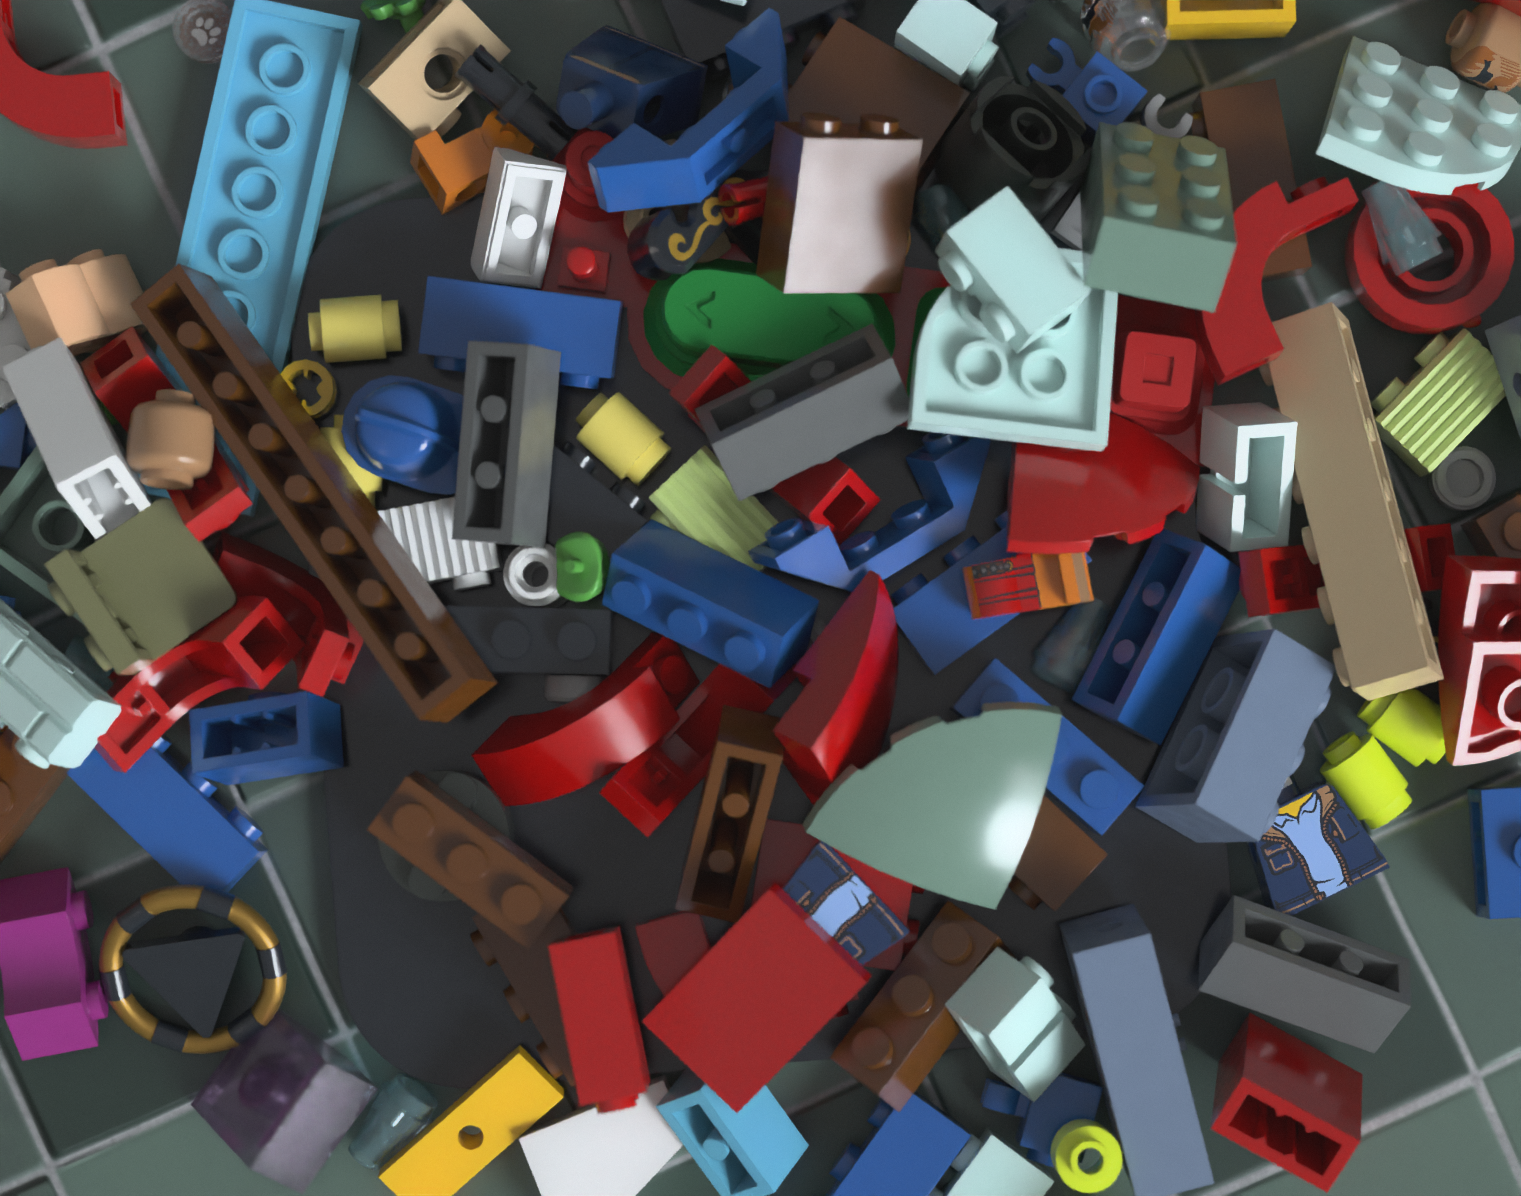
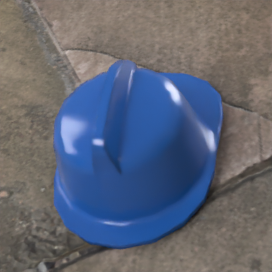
M388 375L371 380L353 394L344 411L342 435L346 450L359 467L378 477L429 493L445 495L456 493L464 396L410 377Z

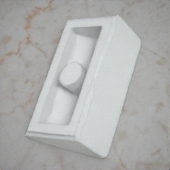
M494 147L470 263L480 282L542 288L567 172L565 165L511 149Z

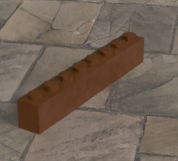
M178 263L135 299L130 305L200 406L209 411L212 416V423L417 718L419 720L448 723L497 684L496 679L213 277Z

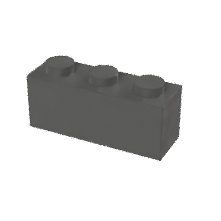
M870 324L696 408L695 412L738 501H741L758 492L767 491L779 482L816 464L825 463L833 459L837 454L874 436L890 432L897 425L908 420L910 399L891 355L873 324Z
M468 341L452 539L545 547L561 352L531 344Z
M1233 895L1200 942L1198 990L1375 1054L1411 1007L1410 959Z

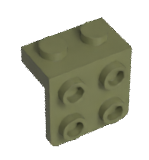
M167 498L158 499L82 552L65 549L44 564L54 578L47 586L57 604L68 616L77 613L90 632V635L84 638V642L93 658L105 671L113 667L117 674L122 675L137 674L231 609L238 599L235 589L202 541L198 542L187 529L171 499Z

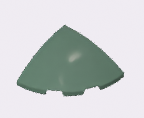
M996 702L982 704V714L980 716L969 717L951 723H945L938 716H932L912 724L893 734L890 738L891 749L864 769H857L853 764L848 766L822 794L802 825L808 834L877 870L918 887L960 901L996 909L1015 872L1036 819L1055 753L1062 713L1058 707L1039 703Z

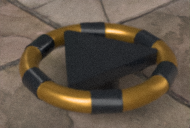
M171 885L141 894L117 913L103 938L99 957V974L106 999L116 1014L134 1032L153 1044L180 1053H215L245 1044L268 1026V1023L273 1019L281 1005L286 989L287 966L281 942L269 923L253 907L235 897L236 895L206 885ZM173 909H196L225 920L228 919L238 926L218 930L205 926H194L186 929L180 935L128 943L131 935L157 914ZM247 935L255 946L263 977L260 994L253 1006L228 1025L214 1029ZM123 959L195 1030L157 1019L146 1011L131 993Z

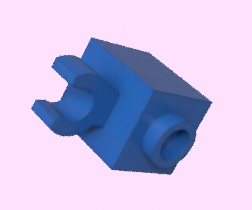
M1052 38L1046 49L1059 59L1061 69L1056 73L1048 74L1032 63L1026 72L1030 82L1035 80L1048 85L1054 90L1059 91L1073 105L1087 129L1081 138L1090 147L1093 145L1099 122L1116 126L1126 122L1139 107L1148 92L1098 51L1082 70L1075 64V56L1070 46L1057 38Z
M1061 1072L1039 1098L1033 1102L1010 1084L986 1078L980 1103H982V1107L1021 1117L1015 1139L1020 1146L1029 1148L1026 1158L1054 1167L1051 1159V1144L1055 1134L1062 1126L1073 1120L1089 1119L1094 1121L1103 1087L1097 1081ZM1086 1149L1079 1153L1077 1162H1083Z

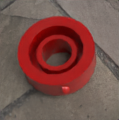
M1377 182L1371 183L1366 192L1367 201L1361 206L1349 228L1345 243V267L1350 285L1357 298L1376 319L1394 329L1412 334H1437L1453 330L1460 325L1465 328L1480 326V314L1499 297L1509 280L1514 262V236L1509 218L1499 200L1487 188L1479 190L1477 188L1478 183L1465 184L1463 186H1455L1451 195H1440L1409 190L1389 183L1383 186ZM1415 225H1428L1437 228L1447 237L1454 251V264L1450 274L1445 279L1427 282L1415 278L1406 270L1400 258V243L1407 229Z

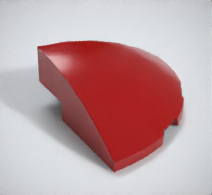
M1111 412L1109 414L1108 443L1102 452L1012 441L1011 469L1008 482L1007 551L1032 554L1085 553L1089 551L1095 537L1114 535L1120 540H1125L1128 544L1145 540L1163 530L1166 515L1174 510L1184 514L1188 511L1198 489L1200 467L1171 444L1138 424Z
M1446 555L1438 633V659L1444 679L1438 680L1446 759L1453 766L1477 764L1521 751V558Z
M871 570L868 571L793 669L805 689L773 729L778 739L786 748L783 752L782 762L813 805L848 766L853 764L857 769L862 770L879 757L892 717L899 674L898 628L888 590L880 574Z

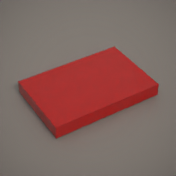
M774 883L642 1022L737 1114L867 983L872 975L777 883Z

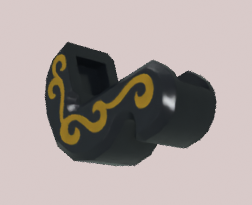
M737 169L701 202L672 205L669 209L640 219L631 231L627 244V253L634 270L644 278L658 281H666L672 274H686L724 230H726L727 235L750 260L757 265L763 217L731 226L724 220L720 208L742 204L744 200L733 202V200L719 202L718 195L720 187L724 184H734L758 178L747 170Z

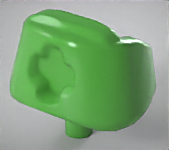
M580 531L569 533L558 539L555 545L557 559L556 589L558 594L576 602L587 601L600 594L605 589L610 567L609 555L604 544L591 534Z

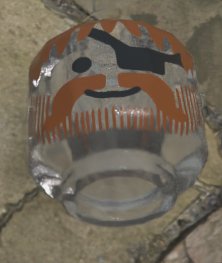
M1084 0L1080 11L1082 28L1093 55L1098 51L1118 68L1127 72L1139 71L1152 65L1166 49L1172 35L1171 31L1165 29V14L1161 0Z

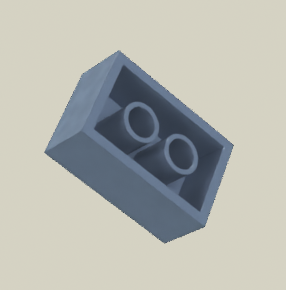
M1276 629L1215 637L1185 696L1135 807L1197 843L1259 841L1261 836L1275 822L1279 811L1277 800L1287 778L1299 767L1304 757L1305 746L1303 742L1313 719L1322 713L1329 701L1331 690L1328 686L1336 670L1335 665Z

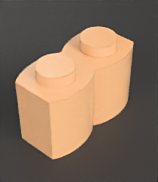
M95 249L73 258L67 265L58 266L55 259L44 260L21 271L19 276L22 282L6 293L31 349L44 346L61 337L75 357L83 353L98 351L131 326L135 328L139 335L148 330L130 305L143 294V291L125 254L105 256L102 249Z

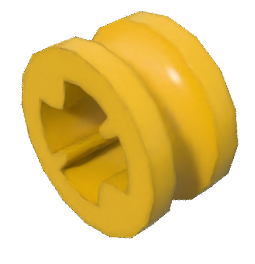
M307 359L294 361L286 366L280 374L295 395L298 390L292 382L296 377L303 373L308 380H311L313 373L320 376L322 382L316 388L321 396L320 400L312 406L306 400H302V405L312 419L320 418L327 414L335 404L338 393L336 381L332 374L318 362Z

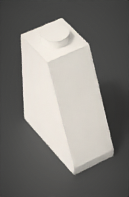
M61 337L44 346L35 347L17 360L1 367L56 487L96 541L152 504L145 487L140 482L137 472L133 471L126 462V451L83 369Z
M664 1074L650 1080L647 1093L638 1094L639 1099L636 1100L637 1106L597 1114L596 1104L593 1103L530 1128L521 1134L519 1141L541 1196H635L683 1146L680 1139L656 1108L657 1104L671 1088L666 1075Z

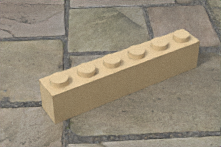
M1332 302L1274 321L1272 324L1284 350L1277 359L1260 366L1259 370L1268 387L1274 385L1279 407L1273 409L1297 422L1292 495L1298 505L1302 503L1305 505L1309 526L1302 528V538L1308 557L1312 564L1320 563L1325 586L1317 589V596L1327 624H1335L1341 647L1333 649V659L1340 681L1345 687L1351 685L1352 690L1370 701L1444 679L1349 321Z

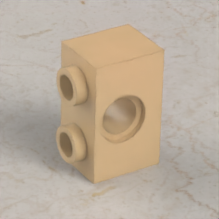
M438 0L358 84L412 138L417 140L435 130L442 137L460 118L462 113L457 109L458 105L473 91L462 80H458L454 76L457 70L480 44L500 63L511 50L462 0ZM445 54L453 66L452 78L444 87L431 89L424 77L426 64L434 56Z

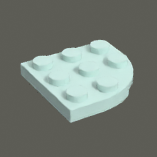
M1353 36L1343 56L1316 154L1378 180L1409 190L1451 195L1455 186L1478 183L1477 188L1479 190H1484L1496 184L1505 176L1520 150L1521 105L1504 92L1497 90L1486 91L1459 80L1454 73L1443 67L1425 66L1401 56L1394 48L1381 42L1369 43Z
M1058 248L1083 278L1082 251ZM950 285L940 295L928 314L915 346L907 429L1102 452L1108 443L1118 293L1090 287L1091 291L1075 311L1017 354L1007 341L1000 343L985 328L980 318L982 303L976 295L971 297L966 290L958 291Z

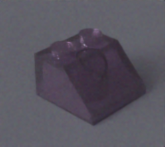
M278 1009L266 1028L245 1044L230 1049L191 1103V1106L249 1169L303 1194L378 1088L347 1057Z

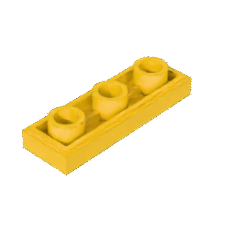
M519 1045L380 1168L378 1178L397 1196H452L564 1098V1088ZM473 1125L478 1127L481 1132L472 1135L464 1132L462 1128Z

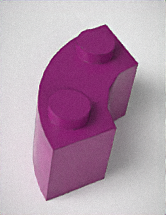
M69 867L0 880V968L4 992V1018L22 1061L97 1047L98 1019L108 1017V1000L106 999L101 980L95 981L92 958L86 929L92 928L94 923L92 904L86 890L76 891Z

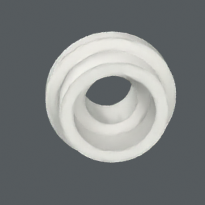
M546 543L545 547L519 546L509 555L504 565L503 578L508 592L514 599L527 606L541 607L551 604L561 596L556 589V549ZM535 562L543 563L549 572L546 583L539 587L528 585L524 577L526 568Z

